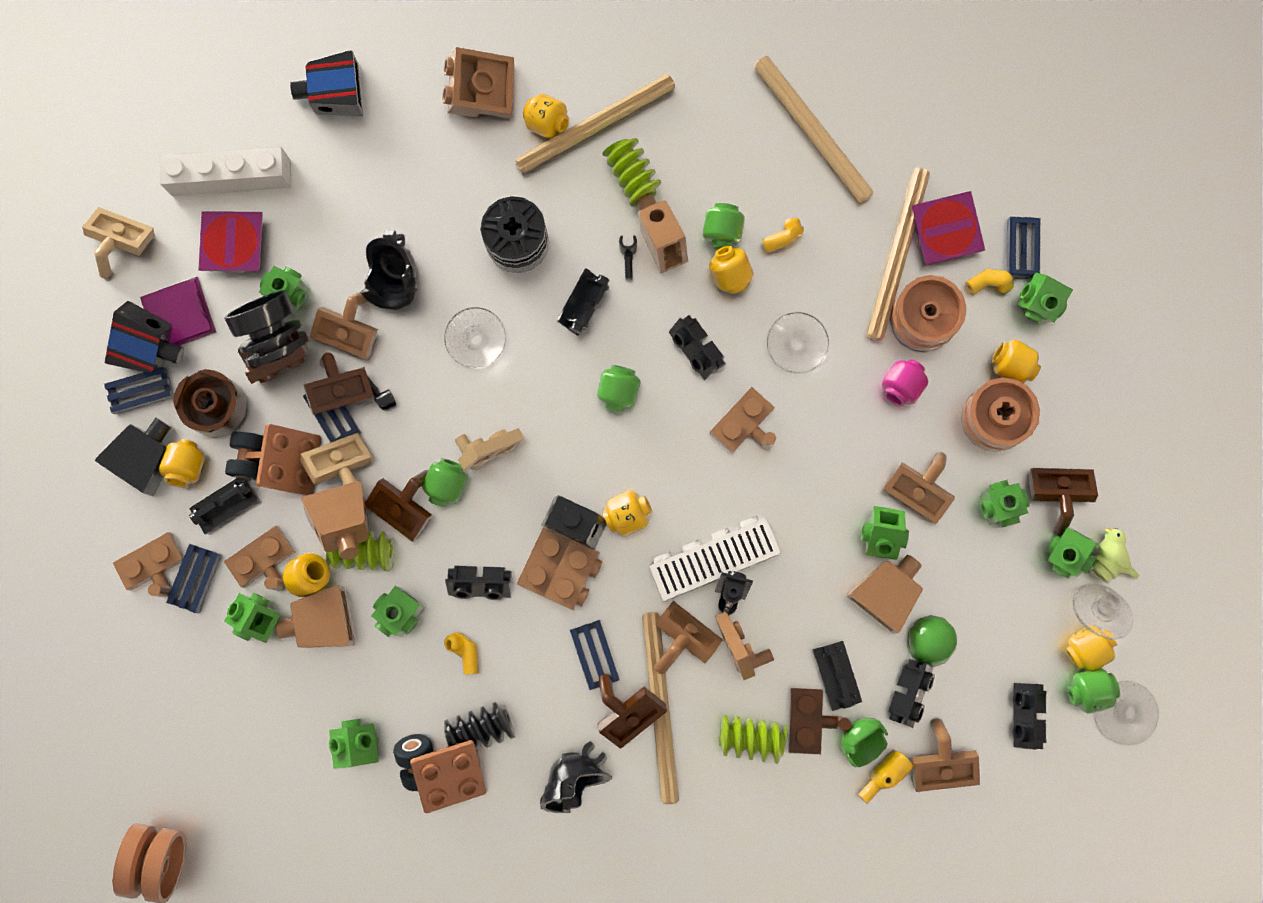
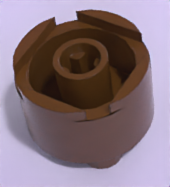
M203 369L191 376L185 377L178 384L174 393L173 403L179 419L187 427L205 436L221 437L231 435L241 424L246 413V394L234 381L215 370ZM209 401L214 402L212 406L207 407Z

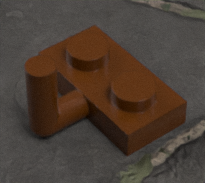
M329 352L324 353L320 359V366L325 368L328 378L303 385L312 415L374 397L365 367L340 374L334 355Z
M1031 468L1028 478L1032 501H1059L1061 514L1054 527V533L1058 536L1064 534L1074 517L1072 502H1096L1098 491L1094 469Z
M424 470L409 479L402 492L382 478L376 483L366 500V507L412 542L418 539L432 517L431 513L412 500L417 490L423 486L428 470Z
M602 674L599 677L602 702L613 712L597 724L598 731L618 748H623L667 712L666 703L645 686L623 703L614 696L611 676Z
M790 688L788 753L821 755L822 728L840 729L843 731L850 729L851 721L848 718L822 715V689Z

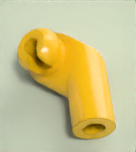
M791 218L786 220L784 223L785 231L763 238L766 252L769 253L786 247L801 237L804 232V226H801L800 219Z
M986 269L965 282L968 291L972 295L989 285L997 286V290L1002 293H1007L1014 287L1013 277L1009 272L995 269Z
M455 632L448 635L444 640V646L448 651H452L462 658L463 675L479 673L476 644L462 633Z

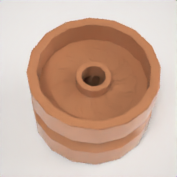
M927 275L918 277L905 286L892 307L890 321L893 332L901 343L913 350L927 352L939 349L952 339L965 321L967 307L962 292L953 282L944 277Z
M1002 377L989 380L968 397L962 408L961 422L964 433L974 445L986 451L1001 452L1010 450L1033 434L1039 424L1040 408L1037 397L1027 385L1017 379Z
M134 823L122 839L117 853L112 879L115 895L134 899L138 898L142 893L145 901L166 903L171 898L181 875L186 849L184 832L163 828L157 833L155 826Z

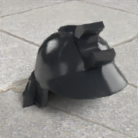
M395 230L384 231L383 238L373 239L367 244L366 258L369 272L365 278V288L360 292L371 304L379 308L398 310L410 305L417 291V266L411 251L404 247V234H396Z
M591 741L584 745L582 755L575 752L562 754L561 758L551 767L548 784L545 786L544 794L540 798V809L552 813H571L570 809L579 808L582 804V794L586 787L600 785L612 779L613 776L598 768L606 762V754L602 752L599 757L595 759L590 758L589 754L595 748Z

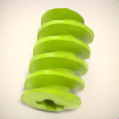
M637 138L617 141L602 152L603 156L608 157V166L613 167V175L619 178V186L625 188L623 192L625 197L630 198L629 204L631 207H637V202L644 196L653 195L655 197L657 194L656 188L661 185L660 179L650 180L656 173L655 169L645 171V168L650 164V160L647 158L639 160L644 154V149H633L639 143Z
M369 531V539L357 544L359 554L352 559H342L339 550L326 552L328 566L331 563L333 568L339 569L344 563L346 569H352L356 564L359 570H365L369 564L370 569L373 571H377L381 565L384 571L389 572L393 565L395 542L393 537L391 541H387L385 531H381L378 540H375L373 531Z
M723 714L719 746H722L724 756H727L731 748H734L736 758H740L743 751L747 750L749 760H753L755 754L760 752L762 762H766L769 754H773L775 764L779 763L785 750L787 724L784 725L780 732L777 722H773L769 730H767L764 720H760L757 727L754 728L751 718H747L744 725L741 726L740 717L735 716L729 725L727 715Z

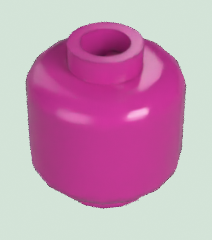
M912 359L909 361H896L881 383L885 398L900 407L915 404L929 383L928 377L924 373V366Z

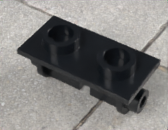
M585 268L556 321L576 336H579L583 330H587V324L595 311L594 307L596 304H599L605 291L609 289L608 283L610 280L600 274L596 276L589 269Z
M690 315L683 319L679 318L670 329L669 334L672 336L674 344L684 352L690 360L692 368L704 380L714 370L718 371L726 365L723 360L725 356L713 341L705 345L701 343L702 340L707 338L708 334L696 318L692 319Z
M236 478L190 507L191 514L189 517L195 525L199 524L206 535L258 502V499L245 478Z
M455 565L454 568H448V579H445L448 596H454L459 599H468L471 596L485 597L490 600H500L503 597L511 598L509 583H511L512 571L506 570L505 567H483L482 577H477V566Z
M722 572L715 588V592L721 593L718 603L719 611L721 613L727 611L728 615H732L737 609L738 602L741 599H746L753 580L746 579L747 576L740 572Z
M844 641L813 649L831 710L845 709L861 703V695Z
M909 659L908 663L903 665L897 685L908 689L907 694L895 691L888 709L890 720L901 723L902 719L905 718L903 724L911 728L914 727L915 722L919 723L923 716L925 705L921 703L925 692H930L935 679V674L932 673L933 667L924 663L922 669H920L921 662Z
M1014 683V726L1012 733L1015 748L1037 750L1043 749V743H1047L1046 720L1037 719V713H1046L1047 691H1044V684Z

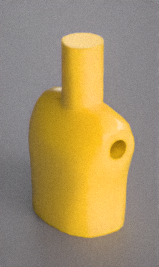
M893 750L881 763L872 769L869 776L870 782L858 796L868 804L881 789H890L897 786L914 768V765L902 753Z

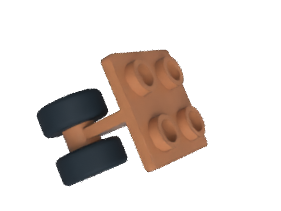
M273 424L265 425L264 436L248 432H232L229 445L231 448L237 449L238 454L237 459L227 460L225 474L236 478L256 480L258 487L304 496L313 494L314 484L303 467L300 456L301 453L320 447L321 436Z
M421 734L406 736L395 744L393 749L395 761L400 767L405 768L399 773L402 785L409 791H418L424 813H430L486 793L475 744L472 740L433 752L430 739Z

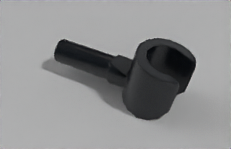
M621 235L619 238V249L624 255L625 279L631 280L633 279L632 260L633 255L637 251V238L633 235V244L625 246L623 244V235Z
M368 377L377 405L382 410L396 406V401L391 391L387 389L380 393L378 387Z

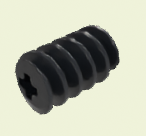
M493 702L492 713H489L484 706L480 707L479 718L472 711H469L468 722H465L460 715L456 716V726L454 727L448 719L444 720V734L448 747L472 740L477 752L480 749V741L486 748L491 747L492 736L498 743L504 741V732L510 739L515 738L514 727L506 706L501 709L496 702Z

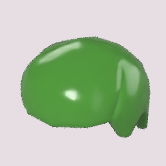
M934 615L919 618L911 627L908 636L909 652L916 661L921 662V665L926 663L931 667L945 664L953 655L957 646V634L954 627L945 618Z
M875 718L857 720L851 723L849 730L844 731L840 744L841 750L853 767L865 766L878 758L887 748L888 743L884 734L887 736L888 732L883 724Z

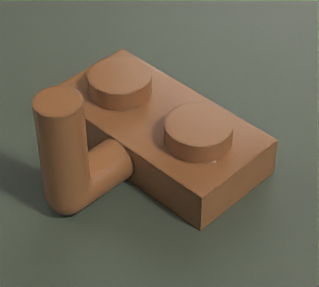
M358 292L348 297L343 315L325 307L318 308L309 337L360 358L367 359L370 357L378 329L354 320L358 306L367 302L363 295Z
M751 387L710 431V434L732 454L749 435L764 449H770L776 441L775 434L772 432L765 433L758 426L775 407Z
M943 452L935 454L933 463L924 476L901 462L883 489L935 524L938 523L955 499L954 495L934 483L946 465L947 456Z
M274 526L229 557L224 563L242 588H245L264 574L266 577L264 581L265 587L281 591L285 585L275 566L296 551L280 527Z
M167 532L113 562V565L126 590L131 591L152 580L153 584L148 587V593L151 596L166 598L169 596L171 588L163 573L182 563L184 555L173 534Z
M673 601L655 625L675 641L657 662L655 670L659 674H665L685 648L706 664L723 639Z
M727 611L715 616L721 635L743 680L756 676L755 668L774 661L770 649L754 655L749 643L743 645L741 640L745 639L742 628L738 621L732 623Z
M939 718L933 719L931 721V728L938 740L939 754L912 757V764L914 765L912 769L913 786L915 791L921 792L980 785L979 755L976 750L952 753L951 737L943 721Z

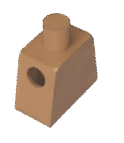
M653 195L642 197L637 202L640 209L638 212L640 230L660 274L688 262L686 237L667 201L657 203Z
M361 481L301 497L306 517L324 551L339 550L342 559L356 557L359 554L357 544L369 539L366 501Z
M908 554L897 567L888 560L884 561L846 596L891 633L897 634L903 628L923 590L913 580V577L922 565Z
M333 586L290 603L292 617L278 620L276 623L279 639L295 636L299 648L355 645L344 586Z

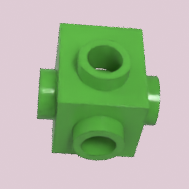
M273 266L271 271L265 273L262 277L259 293L265 296L273 292L286 290L294 307L292 314L295 315L297 309L304 303L309 288L301 280L302 275L287 266L284 270Z
M1035 273L1031 282H1028L1023 287L1018 306L1027 310L1025 313L1026 317L1040 324L1043 320L1055 323L1057 318L1061 317L1065 312L1067 300L1073 289L1048 275Z
M1007 480L989 485L990 491L980 495L981 511L984 518L988 520L989 525L1000 522L1002 528L1020 523V516L1028 514L1029 498L1026 491L1020 488L1019 483L1009 485ZM1005 497L1007 498L1009 507H1006L1004 504Z
M878 506L873 507L869 523L864 522L861 532V541L866 542V555L898 559L900 549L906 548L909 538V530L906 529L905 511Z
M1067 527L1062 537L1056 535L1047 549V552L1051 553L1048 561L1054 564L1052 570L1068 579L1071 574L1075 577L1080 576L1081 572L1088 574L1097 559L1092 554L1099 543ZM1069 549H1073L1076 552L1075 560L1068 558L1067 552Z
M395 586L388 595L383 593L373 605L375 611L371 617L378 621L374 626L384 635L390 637L394 634L401 637L403 633L406 635L410 634L419 622L416 617L423 610L424 606L401 587ZM398 609L399 614L397 618H394V611Z
M239 593L235 601L230 604L224 622L234 628L232 632L234 635L244 640L250 641L251 637L267 643L281 614L268 606L270 600L256 593H253L251 597Z
M361 719L341 721L342 728L329 730V749L332 754L333 769L379 762L377 753L378 738L375 733L374 723L361 725Z

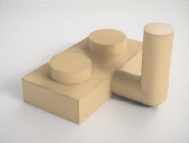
M100 207L95 210L82 227L85 236L102 242L94 255L99 276L103 279L112 276L108 255L114 247L140 256L155 236L153 227Z
M519 428L508 433L503 429L491 435L487 441L479 438L471 443L467 436L463 434L455 439L457 446L463 454L458 461L463 470L469 468L477 470L487 461L509 453L525 438Z
M358 433L301 453L300 461L314 485L336 476L340 477L344 485L357 482L351 471L370 464L372 459L370 452Z

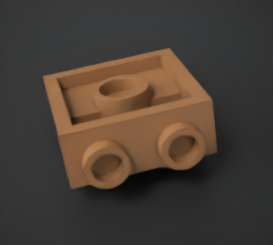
M456 47L451 56L446 57L444 63V75L449 76V86L445 85L442 102L443 104H448L447 113L475 118L479 114L509 118L512 115L514 57Z
M543 527L518 579L517 585L574 611L576 605L583 606L588 596L589 589H586L585 586L589 577L596 578L603 561L598 559L600 552Z

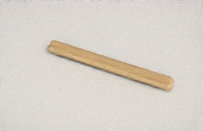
M768 56L759 59L755 63L757 72L858 202L862 203L869 199L873 194L871 187Z
M665 74L523 154L515 161L521 173L532 170L672 91L675 88L672 77L669 74Z
M916 168L912 174L867 332V337L873 340L881 341L884 338L916 226L912 205L922 203L930 177V172L922 168Z
M658 612L644 613L642 618L650 691L664 701L667 707V712L654 722L661 799L663 804H674L679 801L666 673L659 674L655 670V665L663 656L661 629L655 625L660 617Z

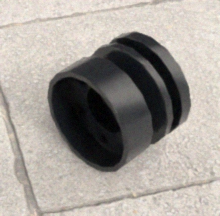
M515 196L499 199L488 207L482 217L480 231L488 255L495 265L506 272L523 273L531 271L541 264L548 252L549 238L544 217L539 208L533 202L523 197ZM512 227H518L516 235H510Z
M286 290L273 292L250 301L224 317L233 337L245 335L250 337L239 346L241 353L253 351L245 357L248 367L281 360L309 341L305 331L294 333L302 327L300 320L284 321V318L294 311Z

